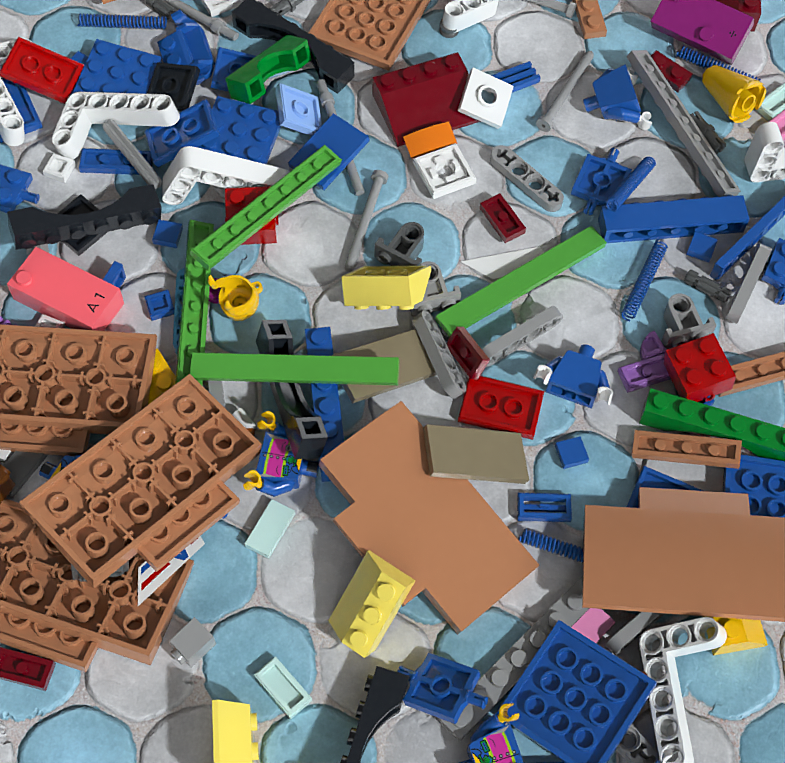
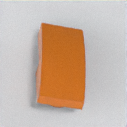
M449 122L433 125L403 137L412 159L455 143L458 144Z

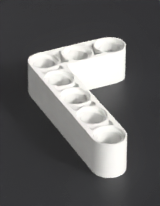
M454 0L449 2L444 9L442 24L446 29H457L456 32L494 16L499 0Z
M17 39L0 43V70ZM0 77V135L7 145L19 146L25 140L24 121Z
M76 92L67 99L53 133L52 143L61 156L75 159L81 153L92 124H103L111 119L117 125L168 127L178 122L180 114L171 97L165 94Z
M767 122L757 128L745 155L744 162L752 182L785 179L784 142L779 127L775 122Z
M187 146L179 150L162 178V200L168 205L181 204L196 182L222 188L271 187L288 174L289 171L275 166Z
M702 617L645 631L640 637L639 645L644 671L648 674V677L657 682L656 687L649 696L660 761H662L663 752L666 749H670L673 755L680 751L682 755L681 763H694L675 657L715 649L725 643L727 639L725 628L710 617ZM715 627L714 636L706 639L705 633L708 628ZM687 633V641L679 645V637L681 634ZM660 639L659 648L652 651V643ZM665 666V675L657 679L658 669ZM667 694H670V704L666 707H663V697ZM671 723H675V733L672 736H668V726Z

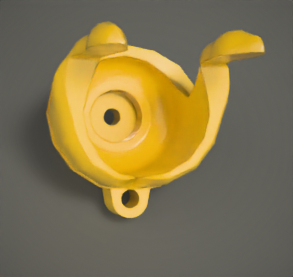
M209 275V286L212 289L221 288L219 304L223 313L229 319L243 321L250 318L256 312L259 305V294L263 291L262 284L259 281L251 283L241 275H229L214 281L212 275Z

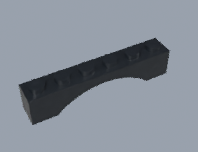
M244 0L232 11L233 28L249 38L279 41L286 35L307 39L312 58L310 62L315 68L319 80H325L327 87L338 94L354 78V61L351 58L342 55L334 50L332 46L318 40L313 34L302 30L297 24L286 20L278 12L270 10L262 2Z
M151 184L130 188L113 204L90 213L64 215L29 207L8 211L7 217L15 250L23 248L30 249L43 244H55L69 239H80L94 234H105L119 229L126 230L144 224L151 225L161 220L162 207L155 187Z
M262 320L256 338L259 353L294 355L293 337L287 321ZM269 382L295 460L320 458L328 436L321 416L315 414L309 407L300 384Z
M376 666L374 675H368L364 691L368 692L365 702L360 700L355 716L360 720L357 729L351 728L347 740V745L351 746L349 755H343L340 763H361L365 749L376 731L390 718L400 712L408 687L409 675Z

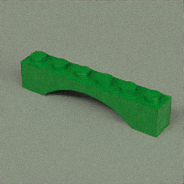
M650 388L644 402L639 424L662 431H689L722 439L742 440V447L761 458L785 461L784 427Z

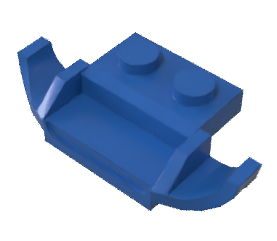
M178 10L171 14L177 26L175 28L176 32L159 40L157 44L164 63L197 66L200 69V74L196 85H200L211 77L215 60L204 30L195 20L190 19L181 10Z

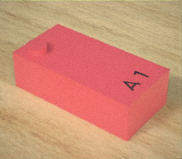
M38 247L34 248L7 283L14 300L41 314L65 322V325L71 329L105 331L124 305L120 288Z

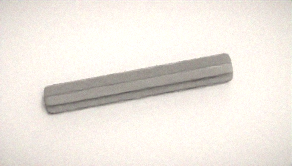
M109 119L107 122H104L103 129L144 181L148 185L153 184L155 190L161 187L162 179L114 120Z

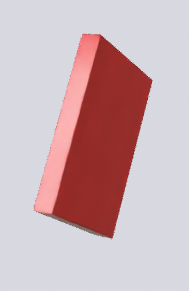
M18 37L0 70V77L66 104L81 75L84 64Z
M480 376L479 379L468 378L467 390L462 401L458 422L494 431L521 433L523 438L534 439L545 391Z

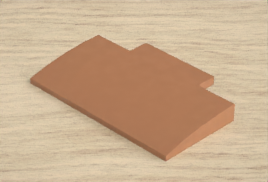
M0 324V449L10 450L11 452L22 451L61 456L84 454L87 451L91 433L110 434L148 405L157 335Z
M189 374L19 503L56 548L87 582L95 588L137 553L157 572L239 504L240 499L224 483L260 454L262 444Z
M400 401L320 459L319 467L351 504L337 515L333 522L362 558L370 550L415 580L402 603V607L420 592H423L458 635L540 565L468 479L430 477L423 433L424 427L404 403Z
M639 487V508L585 505L582 608L785 622V518L750 515L748 494Z
M4 499L0 504V643L83 672H87L98 648L151 666L193 568L194 560L188 559L138 606V567L145 562L138 553L129 560V570L117 577H108L95 588L88 582L73 580L71 563L20 506V503Z

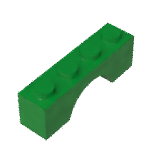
M286 35L227 76L225 79L231 99L252 104L266 93L264 82L268 78L285 71H297L310 62L312 58L307 39Z

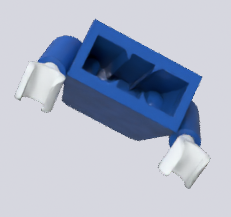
M626 64L617 69H606L592 83L596 95L583 99L587 112L600 108L604 119L637 123L638 127L642 130H648L652 125V122L649 121L652 117L650 112H643L642 115L639 113L641 108L633 87L639 76L637 74L634 75L635 71L632 67L627 68Z
M583 344L580 346L578 353L568 350L564 356H557L547 364L539 365L534 374V379L542 378L544 380L543 384L547 385L548 383L546 393L591 409L594 401L598 403L599 400H604L607 402V405L611 404L613 391L610 389L606 373L601 370L602 362L593 358L595 349L590 345Z

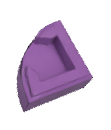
M655 330L647 334L640 347L641 360L666 352Z

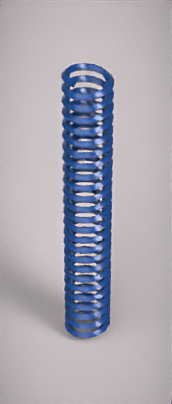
M80 13L77 26L165 29L167 17L165 16V23L163 25V16H161L160 26V17H157L156 25V16H154L153 25V17L150 16L149 26V16L145 17L144 15L142 26V16L140 15L138 18L137 15L135 26L134 15L132 16V24L131 15H129V25L128 16L126 15L124 25V15L121 17L119 14L117 25V15L113 16L112 14L110 25V15L106 16L104 14L103 25L102 14L100 17L97 14L96 17L94 13L92 24V14L89 15L87 13L85 24V14L81 15Z
M682 46L680 52H676V57H680V59L683 57V60L686 59L690 63H696V66L699 65L702 68L707 69L717 64V60L713 64L714 58H712L711 62V57L707 60V55L704 60V54L700 58L701 52L697 56L698 51L694 54V50H692L690 54L691 48L687 52L688 47L685 48V46Z
M647 156L643 158L607 199L606 206L609 210L617 211L656 166V161L652 157Z
M660 239L655 240L654 246L621 312V316L626 321L630 322V319L626 317L632 319L636 317L635 315L639 311L638 309L646 296L647 290L667 251L666 249H668L667 244L659 241Z
M527 528L519 536V541L522 542L523 540V544L527 541V545L531 543V546H534L535 544V548L539 546V549L543 548L544 551L547 549L552 554L556 550V555L560 552V556H562L564 553V557L568 555L569 559L572 557V560H575L576 558L577 562L581 558L580 562L583 563V548L581 549L580 546H573L572 543H565L564 540L560 543V539L556 541V538H553L552 540L551 536L549 538L547 535L544 537L539 532L537 534L531 530L527 532Z

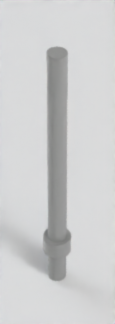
M164 0L174 8L210 27L214 33L218 35L223 34L233 41L238 39L239 33L227 27L226 23L221 20H214L180 0Z
M318 80L316 84L320 93L319 100L322 107L325 108L328 118H330L333 113L337 115L334 107L335 101L332 93L328 91L325 80ZM352 160L346 166L356 196H361L365 191L354 160Z

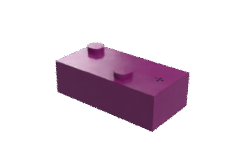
M661 0L650 22L653 29L732 65L754 25V18L716 0Z

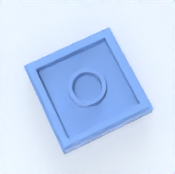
M279 83L275 90L280 125L313 136L322 126L318 97Z

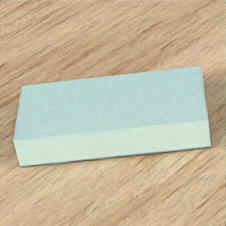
M785 83L768 94L760 108L756 110L768 121L785 110Z
M271 499L245 542V547L269 559L295 516V510Z
M276 656L254 674V678L290 720L312 701L311 696Z

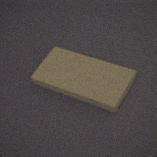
M416 329L332 355L398 357L400 360L398 386L342 384L352 404L437 375Z
M426 424L423 428L430 477L526 484L529 481L521 433Z

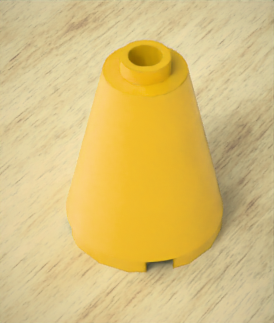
M717 65L707 68L703 73V85L729 119L735 123H742L752 117L749 113L754 108L758 110L765 99L766 88L759 80Z

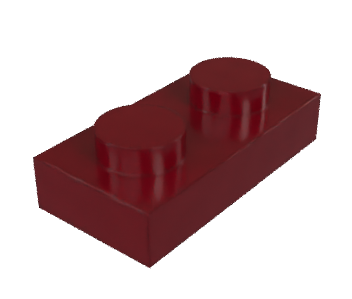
M656 50L651 55L672 89L677 93L691 80L693 73Z
M501 193L480 203L479 209L504 243L525 234L526 227Z
M457 326L446 344L450 353L470 379H479L490 359L465 327Z
M0 647L1 680L43 691L47 690L56 665L54 661Z

